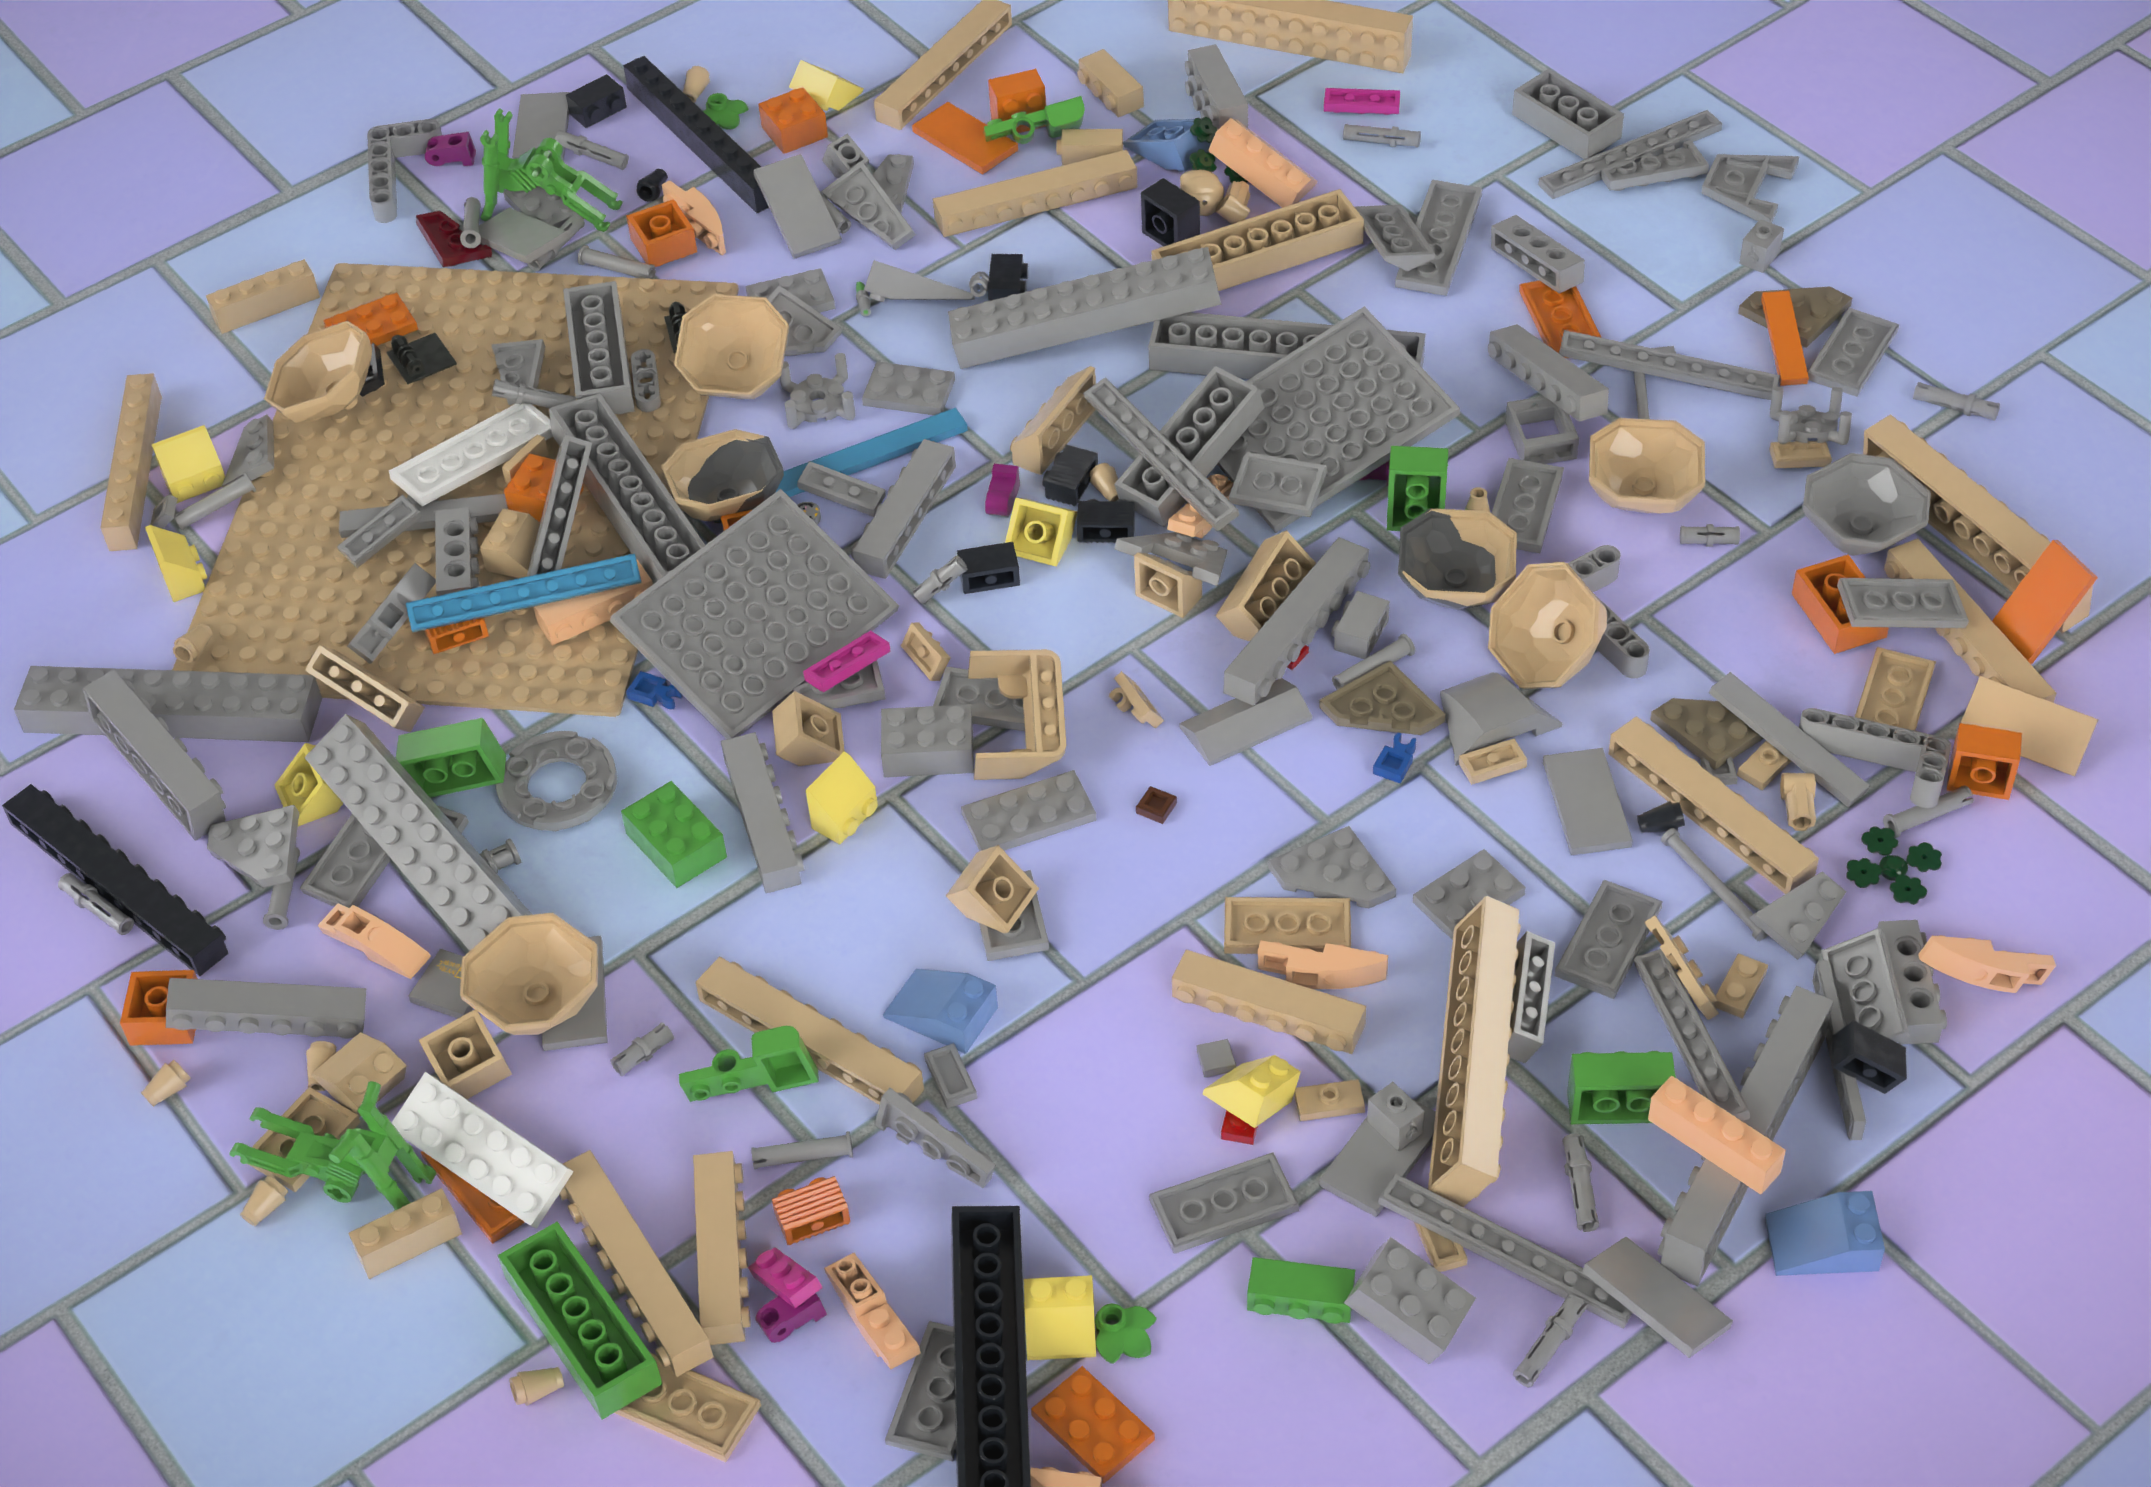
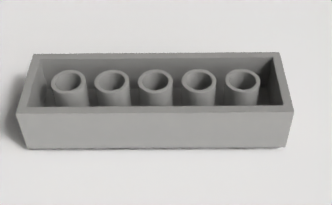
M616 281L563 289L576 399L601 393L614 414L634 412L623 318Z
M1215 366L1168 420L1160 432L1207 477L1264 409L1260 389ZM1141 454L1114 484L1119 500L1135 502V511L1163 527L1168 523L1169 518L1186 502Z
M113 669L83 687L91 720L195 841L209 832L210 825L226 821L223 810L226 808V805L221 798L223 790L214 778L210 780L207 778L200 761L197 758L191 759L188 756L184 743L180 738H173L168 733L170 730L166 722L161 717L156 718L151 713L152 708L143 696L140 698L136 696L134 687L126 676L121 678Z

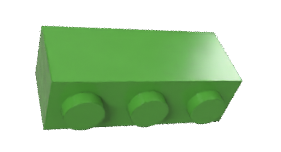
M1253 1257L1247 1291V1310L1255 1311L1261 1315L1280 1314L1288 1315L1295 1319H1320L1332 1324L1340 1322L1350 1323L1352 1309L1344 1302L1355 1286V1269Z

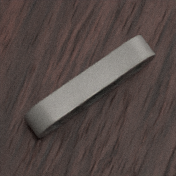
M641 349L634 352L631 356L634 393L638 409L644 412H651L658 409L661 405L655 354L651 350ZM642 362H646L647 367L642 368ZM644 378L652 379L650 382L646 383L639 382L641 379ZM650 393V399H646L645 394Z

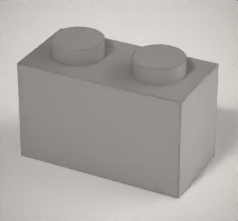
M1357 591L1352 601L1348 600L1346 602L1341 620H1336L1333 625L1331 636L1334 637V650L1361 659L1369 657L1389 621L1390 601Z

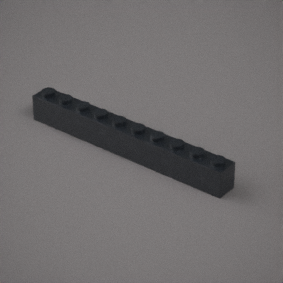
M645 56L636 58L623 65L627 89L756 213L769 208L753 174L754 169L761 166Z
M30 784L2 805L10 824L84 884H90L95 887L100 896L132 918L137 927L189 969L194 970L199 977L229 954L224 943L226 936L219 927L208 925L200 912L188 909L181 897L177 894L173 896L169 894L166 887L158 879L154 881L150 879L147 872L139 864L134 866L123 851L111 848L104 836L101 834L96 836L92 833V830L84 820L80 819L77 821L70 810L63 804L58 806L47 791H39Z

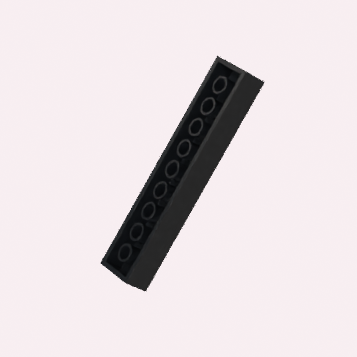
M952 1206L951 1257L957 1487H1031L1020 1206Z

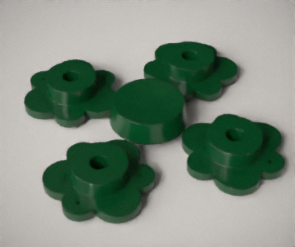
M1203 117L1202 119L1195 118L1194 124L1190 127V132L1197 136L1199 142L1206 141L1207 143H1212L1217 128L1213 126L1211 119L1208 117ZM1199 149L1197 153L1194 152L1189 157L1193 164V170L1214 172L1217 169V166L1214 164L1215 156L1211 153H1206L1203 149ZM1226 165L1227 168H1225L1224 173L1226 176H1229L1231 183L1233 181L1248 182Z
M1876 826L1871 827L1869 832L1862 834L1861 841L1867 845L1869 852H1877L1885 857L1881 859L1879 865L1871 863L1867 858H1862L1860 861L1850 860L1846 866L1848 870L1846 874L1847 879L1854 881L1855 885L1859 888H1867L1870 884H1878L1879 876L1882 875L1888 880L1895 881L1890 884L1889 889L1894 893L1893 898L1896 902L1917 904L1919 899L1926 897L1927 889L1921 885L1919 878L1913 877L1910 879L1909 876L1905 875L1908 871V865L1917 867L1920 872H1927L1929 869L1933 871L1939 870L1942 865L1940 860L1942 853L1939 850H1933L1931 844L1923 842L1918 847L1911 846L1909 848V855L1905 861L1899 856L1890 855L1893 848L1898 846V840L1894 838V831L1890 828L1880 829Z

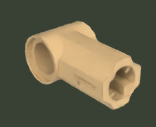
M1233 181L1228 186L1225 197L1216 208V212L1231 224L1245 220L1250 212V209L1247 207L1250 198L1249 185L1244 181Z
M1782 773L1781 799L1785 800L1788 826L1793 827L1795 831H1806L1808 828L1815 826L1814 798L1816 782L1814 773Z

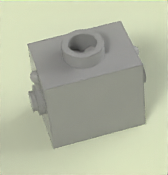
M848 133L829 144L822 159L837 179L861 161L866 167L869 163V159Z
M1760 219L1743 239L1739 264L1764 273L1780 253L1784 228Z
M1391 1082L1368 1099L1367 1122L1397 1151H1400L1423 1134L1425 1111L1394 1082Z

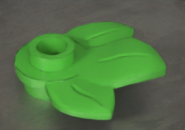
M715 93L708 97L706 110L703 112L721 128L735 129L740 124L738 114L748 111L749 108L741 100H729L726 95Z
M1118 1304L1104 1305L1095 1316V1326L1099 1332L1096 1339L1098 1352L1103 1359L1111 1364H1114L1123 1353L1134 1358L1149 1356L1151 1354V1341L1145 1330L1150 1328L1157 1318L1149 1310L1140 1306L1123 1309ZM1110 1320H1115L1118 1322L1114 1325L1107 1324V1322Z

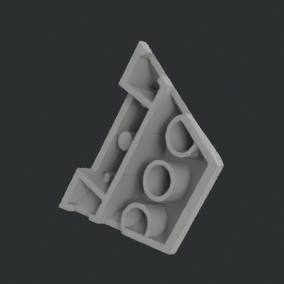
M1492 672L1440 691L1443 711L1446 714L1445 720L1450 734L1449 739L1453 747L1455 766L1459 765V755L1488 747L1528 731H1532L1535 736L1562 727V722L1534 703L1498 673Z

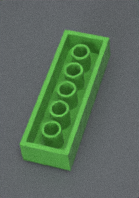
M558 1221L497 1255L505 1279L601 1420L663 1384L656 1360Z

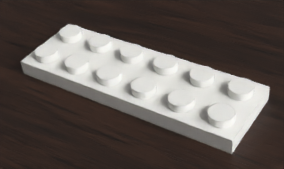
M516 403L389 470L390 479L421 506H424L510 460L537 434L545 437V440L553 437L550 419L532 404Z
M426 1072L392 1121V1124L404 1139L536 1229L574 1172Z

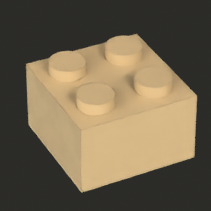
M473 1010L419 1039L440 1081L466 1099L512 1075L477 1010Z

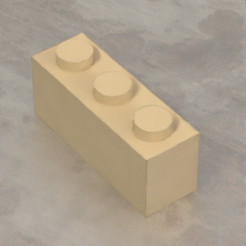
M1104 49L1079 59L1077 75L1080 82L1085 84L1092 91L1093 95L1098 97L1105 104L1106 108L1111 110L1118 118L1144 107L1143 86Z
M441 1188L348 1234L368 1278L371 1279L461 1235L462 1232L455 1212Z

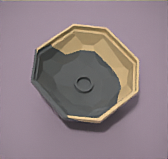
M737 429L682 443L661 466L672 496L680 509L692 518L718 524L722 523L721 516L756 508L776 492L784 475L783 466L769 437Z
M1430 508L1400 528L1398 575L1419 598L1442 607L1462 610L1494 603L1516 579L1517 533L1489 511Z

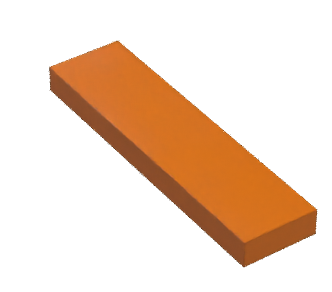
M1790 291L1763 292L1761 300L1777 374L1780 375V386L1807 384L1809 376Z

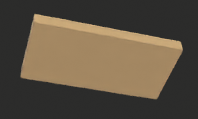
M1877 647L1855 717L1916 731L1936 661Z
M1980 676L1961 723L2021 732V757L2075 777L2098 719Z
M1225 897L1224 954H1258L1261 940L1279 942L1283 945L1302 949L1309 948L1322 953L1326 943L1345 945L1351 948L1350 898Z
M651 1353L656 1360L663 1384L614 1413L727 1462L761 1407L760 1400L692 1370L676 1377L670 1366L664 1368L657 1355Z

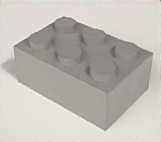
M971 704L881 709V758L884 777L974 773Z
M1390 1237L1375 1252L1344 1303L1426 1363L1431 1364L1446 1350L1476 1297Z

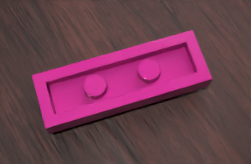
M1325 88L1324 112L1399 114L1400 90Z
M870 630L804 670V679L824 693L891 652L890 644Z
M775 1247L761 1253L756 1261L748 1267L756 1280L794 1308H797L823 1288L816 1276Z

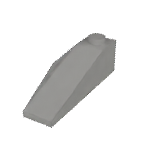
M875 260L864 291L870 292L869 298L884 302L885 298L891 300H975L976 297L970 292Z

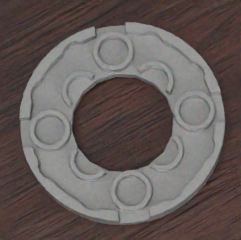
M555 731L532 737L515 747L509 753L510 758L505 763L504 782L496 784L501 807L515 822L532 829L559 831L590 821L606 807L616 789L617 772L611 753L595 738L592 737L589 740L578 736L577 732ZM560 761L573 763L579 766L586 774V782L582 784L580 792L576 796L575 794L572 795L571 799L564 802L556 803L554 800L552 803H547L541 798L532 797L528 791V783L531 776L539 768L549 763Z

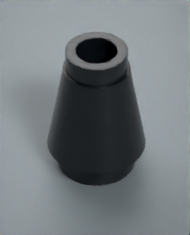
M656 169L640 179L636 189L638 196L647 202L658 199L662 191V184L668 178L667 173L663 169Z
M1669 801L1641 815H1637L1641 833L1664 832L1671 828H1675L1678 831V827L1685 826L1679 802L1671 803Z

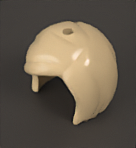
M1191 170L1181 175L1180 189L1200 201V215L1209 216L1215 213L1217 206L1224 198V188L1218 177L1207 170Z

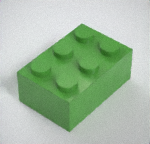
M1391 446L1387 530L1400 531L1402 526L1430 508L1445 509L1448 448Z
M483 718L398 736L397 761L429 797L504 782L506 754Z
M672 781L621 810L627 836L676 888L727 858L723 834Z
M1618 1051L1615 1053L1583 1052L1581 1054H1572L1567 1088L1570 1124L1652 1123L1648 1120L1651 1097L1671 1075L1676 1078L1672 1052L1649 1051L1646 1053H1627Z

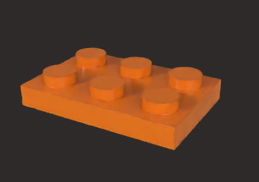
M397 292L323 320L325 328L349 321L368 335L370 343H374L376 346L391 341L395 335L404 336L418 330L415 319Z
M1083 1366L1031 1408V1416L1093 1475L1102 1477V1484L1106 1483L1155 1440V1433Z

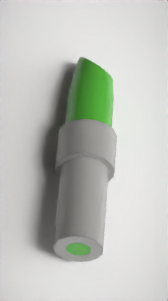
M857 282L856 300L861 315L869 316L871 314L869 294L867 291H864L865 284Z

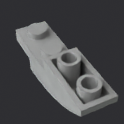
M414 563L347 647L371 664L407 620L406 603L423 599L435 585L436 579Z

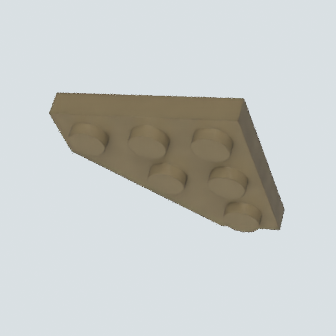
M1830 286L1756 291L1739 305L1738 314L1767 328L1761 300L1762 293L1790 291L1801 345L1807 348L1851 306L1853 298Z
M1391 661L1386 662L1319 700V708L1337 726L1423 735L1444 723L1446 714Z
M1672 698L1651 712L1650 720L1697 757L1707 759L1710 767L1714 770L1724 765L1729 757L1735 758L1764 739L1719 701Z

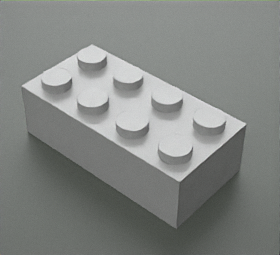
M1217 45L1188 50V61H1185L1188 81L1185 82V89L1187 95L1192 96L1194 108L1200 112L1201 119L1203 117L1210 118L1217 130L1230 118L1240 121L1248 128V102Z
M1551 69L1545 70L1514 90L1512 115L1584 160L1595 156L1622 137L1624 113Z

